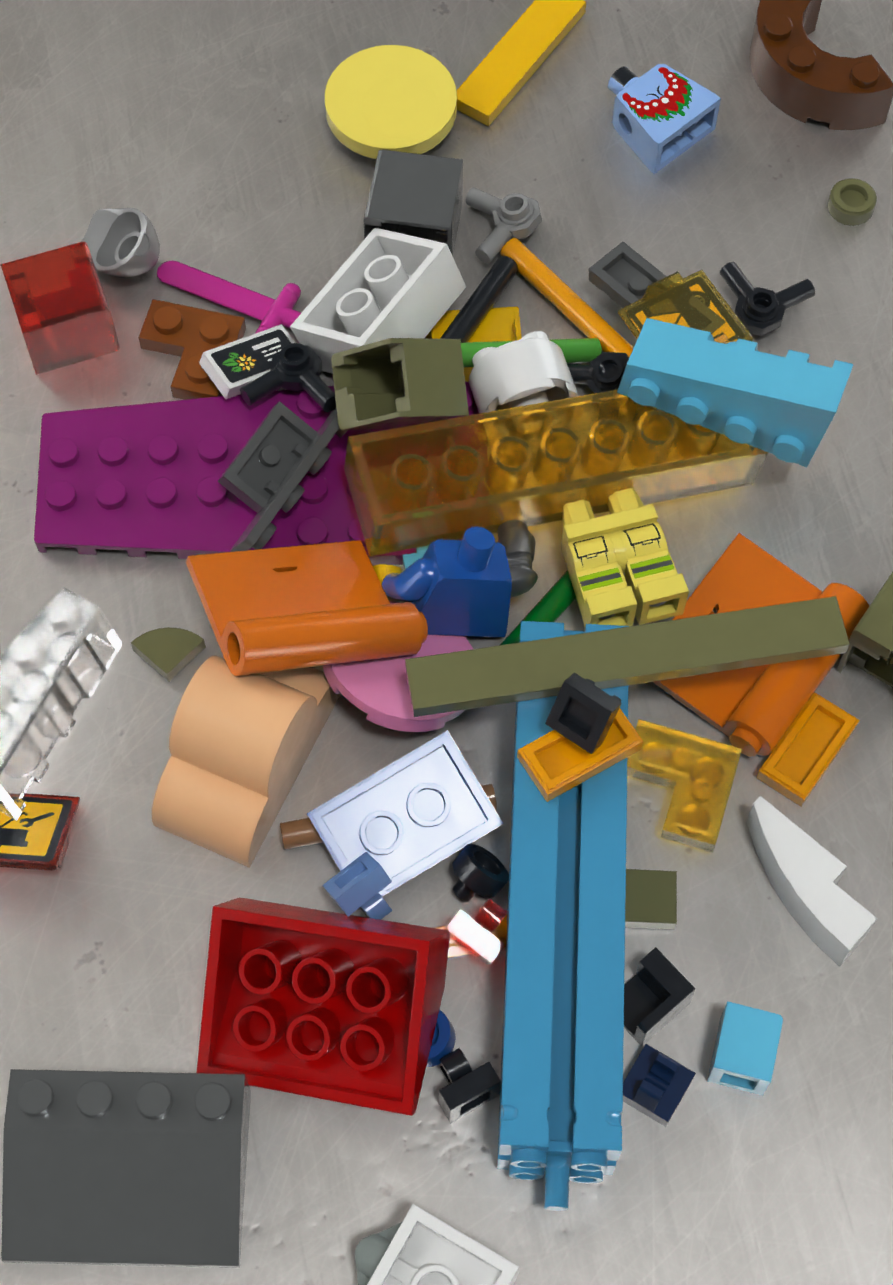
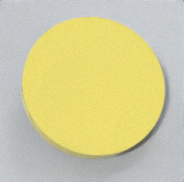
M381 45L361 50L345 59L336 67L328 79L325 89L326 119L334 136L348 149L372 159H377L379 150L415 154L426 153L442 142L452 129L456 119L457 91L450 72L435 57L413 47Z

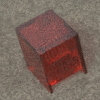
M86 242L71 244L0 264L36 375L110 354L120 349L111 311Z

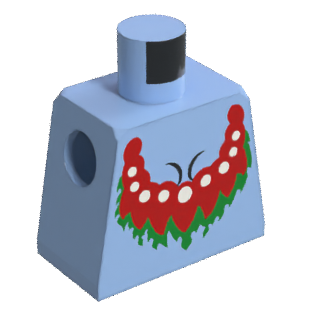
M657 64L641 77L636 76L627 67L623 66L613 73L608 82V89L617 95L615 97L612 119L614 129L653 174L668 165L716 128L721 98L666 64Z

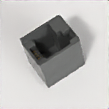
M379 150L363 220L364 239L374 228H380L446 243L453 256L463 202V159Z

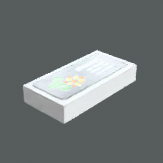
M281 324L205 351L201 356L199 364L223 397L228 399L241 394V387L269 372L273 355L281 351L284 346L295 343V341Z

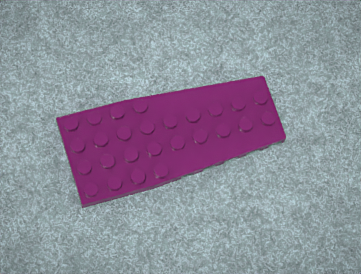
M465 382L469 416L416 428L348 430L341 438L335 434L326 446L332 451L330 457L316 474L312 475L309 471L305 474L299 483L305 489L303 494L287 513L281 509L271 521L277 529L261 549L361 540L372 566L379 564L403 565L404 554L416 553L415 543L437 539L462 540L467 529L477 526L490 531L486 432L469 382ZM334 385L328 386L335 393ZM281 390L274 391L252 405H248L241 394L228 399L218 396L45 413L42 415L34 530L36 547L40 553H47L48 547L77 548L80 555H97L98 549L127 550L129 557L147 558V551L177 553L178 559H187L188 556L198 554L231 552V548L257 513L217 481L279 401L315 431L320 429L332 411L325 412L305 390L298 392Z

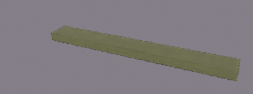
M834 596L405 659V668L413 715L418 717L558 696L564 681L574 672L584 679L594 681L596 687L607 689L842 654L847 652L850 644L837 597Z

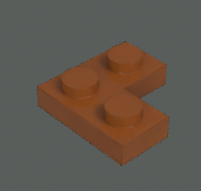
M152 299L138 337L141 349L181 357L171 384L173 398L187 400L223 396L199 362L203 352L242 339L246 330L245 318Z

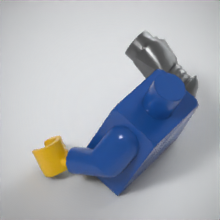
M509 520L501 524L497 530L498 542H495V537L489 530L478 526L467 529L462 540L437 539L430 543L423 558L415 561L403 572L400 567L394 565L379 564L373 566L387 597L411 602L418 611L424 614L428 625V635L505 637L511 597L528 592L538 579L537 573L532 570L536 545L535 538L528 531L526 523L521 520Z

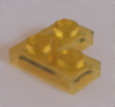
M639 719L636 732L643 740L641 750L627 758V776L674 789L661 838L713 853L742 749Z

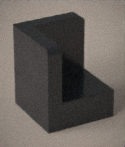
M656 947L639 961L636 975L624 985V1028L641 1046L648 1042L691 1003L696 989Z

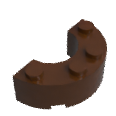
M760 0L749 58L753 77L762 93L771 103L785 114L803 123H806L808 118L830 123L829 129L831 130L867 129L886 122L893 98V82L872 54L857 58L839 57L821 50L808 38L807 35L815 31L822 0Z

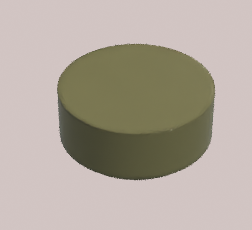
M853 178L844 179L833 186L828 200V211L841 224L849 226L861 225L871 218L877 196L874 189L865 181Z

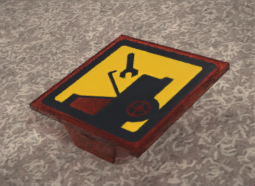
M0 792V867L51 871L57 870V867L61 868L69 845V832L80 803V797Z

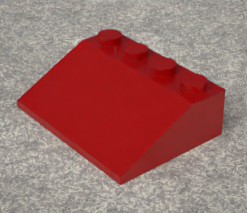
M241 897L213 906L196 1073L245 1074L250 1086L410 1116L414 1115L445 988L450 931L361 916H347L342 913Z

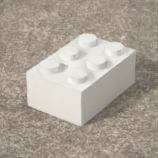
M374 228L293 322L290 328L300 344L308 345L321 358L322 371L333 374L331 357L335 353L388 338H425L463 292L466 285L446 243Z

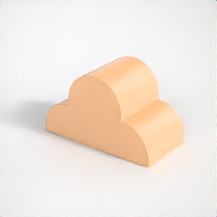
M216 655L209 657L192 677L177 708L169 738L171 757L162 773L153 800V825L250 868L341 693L335 694L326 679L325 673L313 667L234 676L230 672L225 659Z

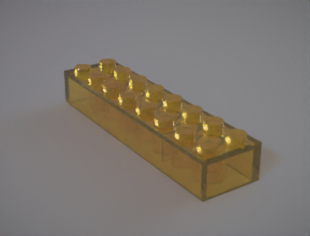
M618 390L349 436L344 471L369 556L427 546L437 539H463L465 531L471 527H483L491 533H496L499 526L509 520H521L526 523L527 527L562 520L563 506L566 503L582 499L590 502L593 514L608 512V497L616 491L634 488L643 505L751 485L754 483L768 452L748 444L736 443L727 436L703 426L688 424L679 417L652 406L640 405L631 398L617 393Z

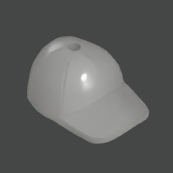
M99 209L93 214L87 232L81 243L74 250V255L102 273L120 278L135 277L151 270L156 265L159 258L160 244L151 221L138 209Z

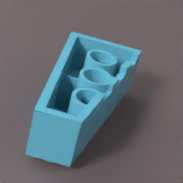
M646 318L627 362L617 393L631 398L640 405L652 406L675 415L688 424L700 425L723 434L736 443L748 444L774 454L782 461L807 467L837 412L853 364L835 360L832 368L808 363L810 354L788 350L786 357L759 352L757 350V342L738 338L737 341L727 344L714 341L711 332Z

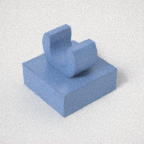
M367 851L322 885L347 916L361 908L367 917L381 920L392 912V909L379 892L393 881L382 866Z

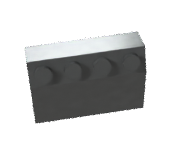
M11 1069L3 1137L1 1261L4 1263L240 1268L251 1090L245 1074Z

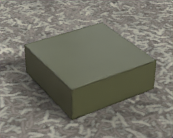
M626 869L625 928L675 930L677 924V871Z

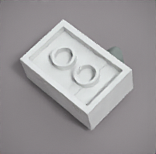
M412 1204L403 1222L380 1233L363 1238L355 1250L358 1285H513L519 1274V1266Z

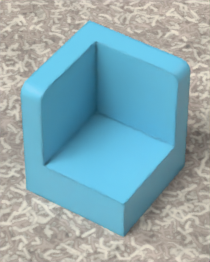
M727 1001L719 1021L707 1082L763 1096L772 1080L783 1024L782 1016Z

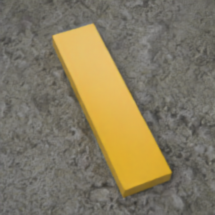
M534 0L456 90L457 110L489 127L586 13V1Z

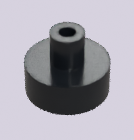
M467 844L452 863L453 869L459 877L458 882L453 886V891L465 902H470L476 893L486 898H494L509 881V873L502 862L491 852L476 844Z

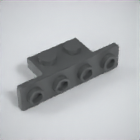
M279 401L217 481L257 513L231 548V552L246 551L252 547L255 550L261 549L272 537L277 527L271 521L281 509L287 513L294 506L305 490L299 485L308 471L312 475L316 474L332 453L326 447L332 437L336 434L341 438L348 431L339 428L337 408L331 412L320 429L315 431Z

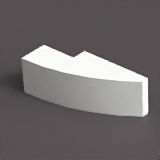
M759 796L752 805L746 824L755 852L769 882L790 915L809 938L840 967L865 939L878 918L837 885L847 866L762 796Z

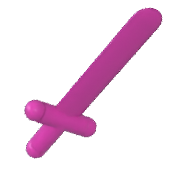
M166 261L157 269V277L164 283L261 320L262 322L255 334L281 324L291 329L290 326L301 314V312L293 309L301 296L300 287L295 283L286 284L275 300L178 261Z

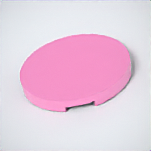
M389 601L390 604L403 603V602ZM427 635L426 641L422 643L421 649L417 654L323 665V670L334 693H341L349 702L367 713L366 720L398 731L427 732L444 728L446 722L456 718L465 710L414 717L405 659L472 650L473 648L465 636Z

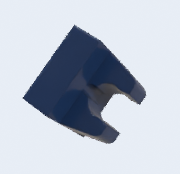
M645 1044L623 1082V1102L666 1127L696 1073Z

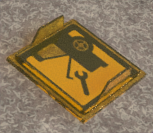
M703 270L697 271L685 278H682L677 271L648 285L642 299L618 310V314L636 339L639 337L646 318L711 332L715 342L724 344L737 341L738 338L753 341L754 339Z

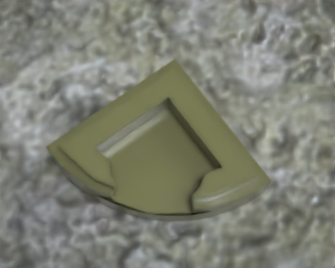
M172 627L148 631L131 642L133 651L168 682L206 648L204 639L199 635L185 629Z

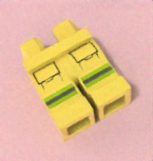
M628 488L616 491L608 497L609 515L595 518L590 502L584 499L566 503L563 506L561 552L567 564L585 627L586 624L633 626L635 616L638 624L642 625L684 613L689 589L682 573H677L668 550L665 535L660 524L657 522L658 516L653 504L644 506L635 489ZM665 602L664 604H662V605H660V606H656V607H651V606H650V605H653V604ZM616 614L615 616H613V617H611V618H609V619H601V618H600V617H605V616H609V615Z

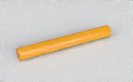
M512 238L503 246L500 255L513 259L518 266V272L588 338H598L603 352L626 353L630 358L634 347L517 238Z

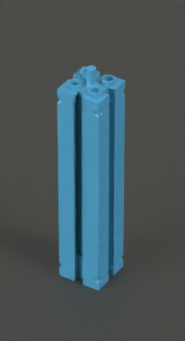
M521 621L519 643L629 626L586 624L585 631L564 630V623ZM629 685L601 689L610 696L615 695L621 699L620 709L628 719ZM557 696L516 702L497 1169L509 1170V1177L514 1179L540 1180L544 1178L545 1168L544 1208L551 1211H566L569 1204V1181L576 1183L602 1182L603 1175H613L616 1161L619 1160L622 1152L627 758L546 802L518 760L517 752L518 749L554 730L545 724Z

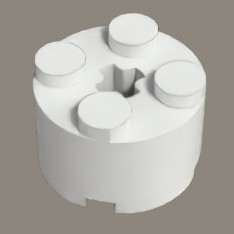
M530 332L522 337L521 340L512 341L497 348H483L473 356L472 362L474 367L469 376V385L486 435L492 442L499 444V437L510 439L512 446L522 447L540 443L565 429L563 420L571 412L574 418L579 414L581 400L563 351L556 343L549 340L545 332Z

